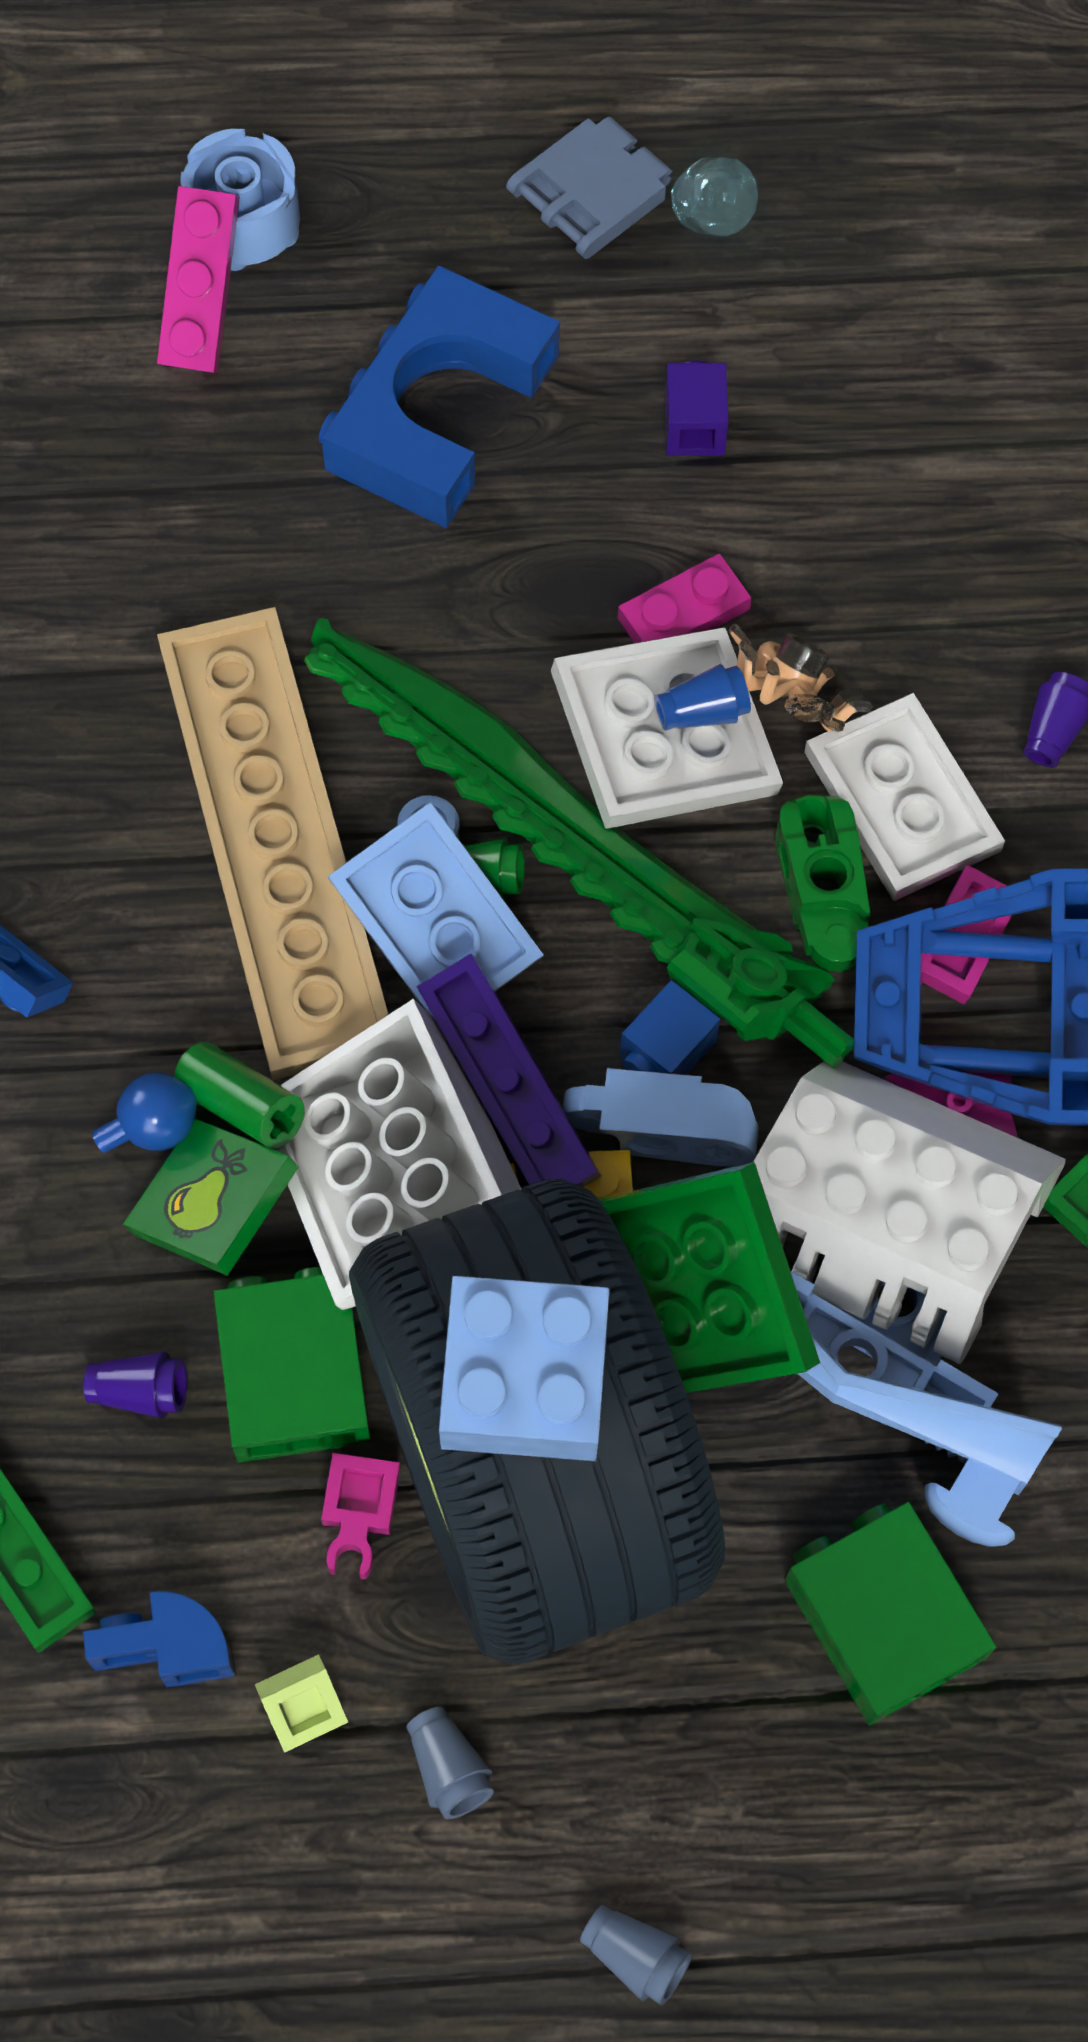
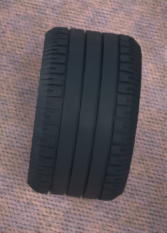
M561 1178L545 1179L522 1187L521 1190L518 1189L482 1202V1205L475 1204L444 1215L442 1220L435 1218L402 1230V1236L399 1232H394L377 1238L363 1247L349 1271L350 1285L359 1320L400 1447L429 1528L466 1622L483 1655L510 1665L527 1663L546 1656L548 1649L551 1652H556L588 1640L589 1635L596 1637L629 1624L630 1620L635 1622L665 1611L670 1606L676 1607L697 1599L710 1589L725 1561V1538L715 1487L701 1437L672 1352L643 1281L611 1217L599 1199L589 1189ZM453 1276L609 1288L596 1461L441 1449L439 1424Z

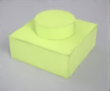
M319 1654L255 1684L284 1753L348 1723Z

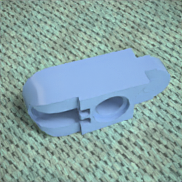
M607 1068L605 1086L586 1085L572 1087L566 1090L564 1094L563 1109L574 1128L584 1130V1132L613 1135L620 1142V1150H630V1156L730 1167L748 1164L756 1158L759 1125L755 1119L750 1102L735 1088L724 1084L701 1083L702 1076Z

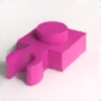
M337 1453L332 1454L321 1517L322 1525L340 1528L338 1537L332 1541L327 1552V1566L331 1575H336L339 1556L347 1550H354L362 1555L363 1558L359 1572L360 1578L366 1580L369 1577L373 1567V1556L371 1547L368 1544L369 1532L390 1535L401 1470L399 1462Z

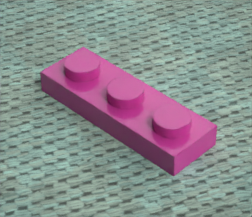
M178 186L157 364L218 373L240 196L236 194Z

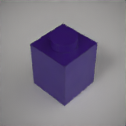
M701 360L667 363L664 396L666 456H724L729 423L726 363H707Z

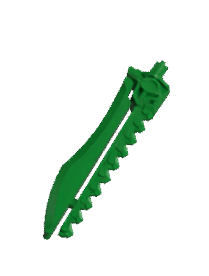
M319 618L317 620L311 637V642L315 647L310 650L304 660L311 673L334 679L342 686L341 692L348 704L370 709L380 717L378 723L386 735L407 740L417 748L416 754L423 766L446 772L455 779L454 786L462 798L484 803L494 812L492 817L500 830L522 835L533 844L531 850L539 862L561 867L571 875L570 882L578 895L598 899L612 909L610 915L618 928L641 933L651 942L650 948L658 961L669 963L667 971L670 980L679 985L716 1016L719 1017L720 1015L736 1029L737 1035L741 1039L750 1041L767 1037L774 1040L780 1034L789 1031L832 1068L839 1066L845 1055L852 1051L856 1044L854 1039L812 1006L814 1002L820 999L823 991L831 988L834 982L832 974L810 962L792 957V944L777 934L762 932L751 926L679 875L629 837L619 827L605 829L599 810L556 772L512 726L482 705L408 662L352 636L332 629L328 619Z

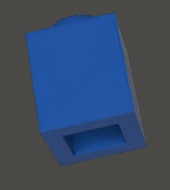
M671 980L622 1033L619 1057L623 1059L622 1065L625 1070L687 1075L716 1043L721 1019Z

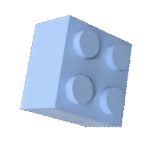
M453 1276L439 1424L441 1449L596 1461L609 1288Z

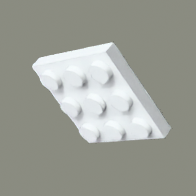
M725 627L554 659L551 673L605 829L778 795L783 781L750 692L751 711L749 714L738 716L736 724L682 729L674 728L665 731L657 715L655 695L664 693L666 690L718 664H722L725 669L737 666V657Z

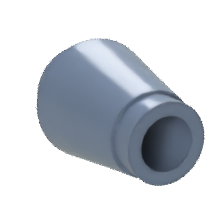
M443 1707L428 1709L414 1717L407 1724L406 1728L411 1736L412 1746L430 1807H438L444 1819H454L475 1810L491 1798L494 1793L489 1782L492 1776L491 1769L452 1719L448 1717Z
M601 1905L592 1915L580 1939V1942L590 1948L591 1952L642 2002L649 1997L660 2005H663L673 1994L683 1978L692 1954L679 1946L680 1937L618 1911H612L605 1905Z

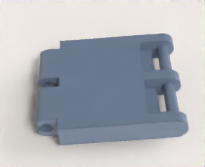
M610 116L604 118L598 124H595L588 118L513 174L507 182L506 189L515 197L521 195L525 197L542 213L541 220L548 227L553 228L557 226L577 244L576 252L584 259H588L665 200L666 186L672 180L669 176L672 170L646 147H641L637 150L634 146L637 143V139Z

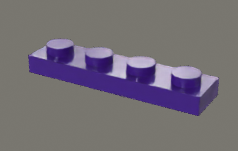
M469 954L418 985V991L528 1184L530 1185L545 1179L561 1178L584 1187L601 1177L600 1171L478 960L472 954Z

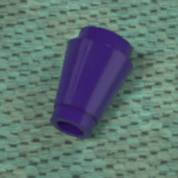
M1054 672L1050 675L1048 682L1039 685L1027 744L1023 751V754L1029 760L1041 766L1057 767L1060 758L1064 756L1088 721L1087 681L1072 674Z
M168 1352L104 1361L102 1363H89L84 1374V1397L87 1403H96L102 1406L164 1419L168 1412L180 1413L184 1408L188 1390L186 1364L183 1359L171 1358Z

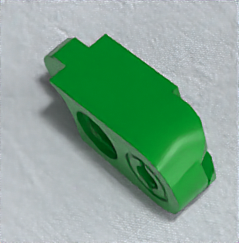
M808 795L785 802L779 814L775 848L795 929L800 930L806 956L810 955L819 967L834 972L851 969L856 965L857 931L869 927L868 920L870 916L862 854L854 812L849 802L839 796L823 797ZM815 831L819 833L817 842L808 841L805 832ZM818 878H827L834 881L839 886V889L833 891L822 890L812 881Z

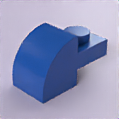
M150 1592L153 1620L142 1622L141 1614L137 1613L118 1614L101 1619L100 1629L83 1631L86 1660L94 1671L157 1661L159 1677L166 1687L235 1677L232 1653L219 1624L206 1608L184 1595L172 1592Z

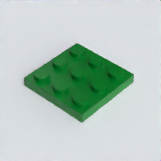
M755 1162L599 1199L621 1235L643 1281L672 1352L686 1393L803 1373L820 1364Z

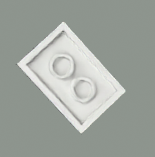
M914 693L845 723L832 732H825L806 741L804 753L830 796H839L849 802L854 812L860 846L893 901L961 871L966 865L971 866L1002 851L1005 843L1003 836Z

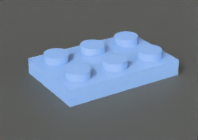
M431 802L328 876L329 881L422 1007L431 1015L432 1013L418 991L417 986L469 954H472L478 960L495 991L543 957L541 950Z

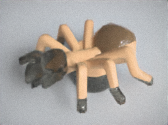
M735 623L731 626L730 634L739 645L737 666L744 676L748 691L761 690L760 701L763 704L767 705L779 698L788 696L789 699L786 700L784 707L794 719L802 722L820 721L824 729L831 732L843 731L845 727L844 722L853 713H867L871 711L873 706L870 701H860L864 696V692L861 689H846L840 692L831 703L817 696L822 686L837 673V668L832 665L825 668L830 655L820 647L799 636L787 633L781 645L772 641L764 642L756 652L741 627Z

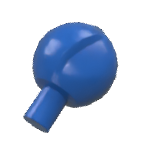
M154 1072L136 1077L126 1086L119 1097L116 1107L118 1118L93 1130V1139L103 1153H107L129 1140L135 1146L150 1151H162L173 1148L185 1139L193 1127L196 1115L195 1094L189 1085L169 1074Z

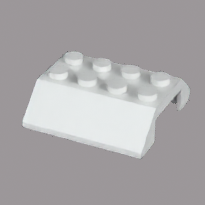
M823 1061L801 1077L754 1162L782 1247L788 1232L804 1239L792 1272L812 1282L823 1254L825 1255L814 1284L813 1294L833 1306L864 1320L872 1310L882 1283L885 1282L872 1323L887 1330L896 1321L901 1311V1302L907 1287L921 1292L926 1297L912 1326L911 1342L925 1348L936 1330L943 1310H946L947 1313L937 1336L933 1352L961 1364L982 1326L984 1304L1030 1215L1038 1218L1065 1165L1066 1159L845 1062H841L839 1066L832 1068Z

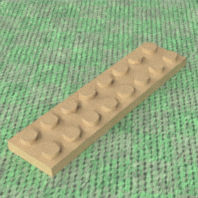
M273 607L157 634L271 1077L272 1080L297 1075L389 1014L365 928L328 879L330 874L346 864L276 608Z

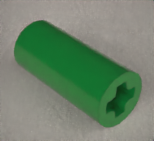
M200 1042L193 1045L183 1054L177 1064L174 1077L189 1085L195 1094L196 1103L271 1149L280 1148L290 1142L299 1131L305 1114L302 1099L213 1044Z

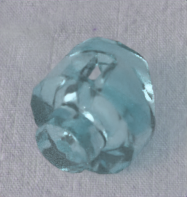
M720 156L702 158L689 166L673 185L671 192L673 211L680 223L694 232L722 237L736 234L748 225L756 211L758 201L756 180L750 169L739 160Z

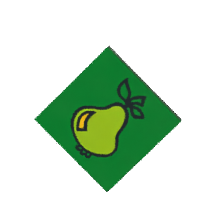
M195 1119L189 1134L175 1146L123 1225L136 1237L228 1276L299 1167L289 1155Z

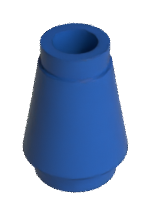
M718 664L666 690L664 693L655 695L657 715L665 731L674 728L682 729L736 724L738 716L749 714L751 711L748 688L738 666L725 669L722 664Z

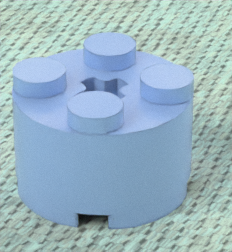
M226 129L208 135L193 146L187 155L188 163L184 171L181 172V186L240 196L231 271H238L247 265L267 261L283 252L287 247L295 244L299 238L300 224L296 172L293 159L283 144L274 137L264 133L263 139L245 136V129Z

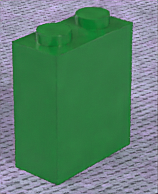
M321 1267L301 1270L294 1275L295 1279L268 1283L267 1278L259 1276L239 1278L230 1282L228 1289L214 1290L231 1443L238 1463L371 1443L353 1308L341 1310L335 1305Z
M909 1502L893 1511H890L886 1503L873 1507L851 1522L855 1532L833 1544L826 1535L805 1545L792 1555L796 1565L790 1568L785 1579L786 1585L868 1726L873 1725L983 1662L997 1648Z

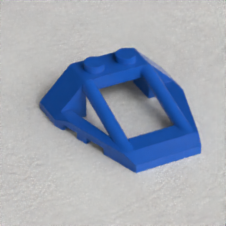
M1050 869L1031 875L1030 879L1000 889L993 887L974 893L972 898L934 910H932V907L858 930L854 1032L856 1044L854 1045V1058L881 1070L1013 1115L1048 1125H1088V869ZM1052 906V938L946 930ZM922 954L1052 963L1051 1053L921 1044ZM963 1072L1049 1078V1093Z

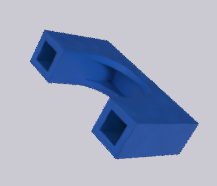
M438 265L427 283H419L412 291L407 303L406 313L397 326L390 325L386 329L378 346V355L369 368L363 367L356 373L349 388L348 399L340 411H332L326 417L319 433L325 470L447 529L475 486V452L414 423L399 407V399L404 391L418 378L443 369L473 371L532 398L559 357L560 322Z

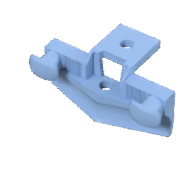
M791 1271L820 1360V1364L807 1372L798 1373V1375L831 1402L910 1434L913 1437L922 1439L925 1444H934L937 1451L946 1449L949 1458L958 1456L959 1461L965 1465L950 1491L937 1483L931 1482L925 1485L924 1498L930 1512L949 1530L973 1543L995 1547L1004 1546L1015 1539V1532L1012 1528L1000 1522L999 1518L1013 1493L1019 1496L1027 1485L1050 1445L1059 1435L1063 1425L991 1408L998 1395L997 1392L940 1360L942 1356L934 1353L933 1349L946 1316V1310H943L936 1330L925 1348L912 1343L910 1340L912 1326L921 1310L926 1297L925 1294L907 1287L906 1291L914 1301L913 1312L904 1317H897L896 1321L889 1326V1329L884 1330L872 1323L879 1302L878 1297L869 1315L863 1320L813 1294L815 1285ZM885 1282L882 1283L879 1293L884 1289ZM853 1346L874 1359L875 1370L867 1376L847 1372L838 1362L837 1354L842 1349Z

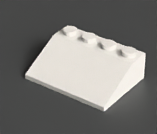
M414 999L280 1085L302 1099L305 1114L303 1123L294 1138L286 1145L274 1150L289 1155L299 1167L289 1181L288 1187L335 1305L341 1310L356 1306L350 1285L349 1271L363 1247L377 1238L394 1232H399L402 1236V1230L435 1218L442 1220L444 1215L475 1204L482 1205V1202L518 1189L521 1190L473 1085L434 1017Z

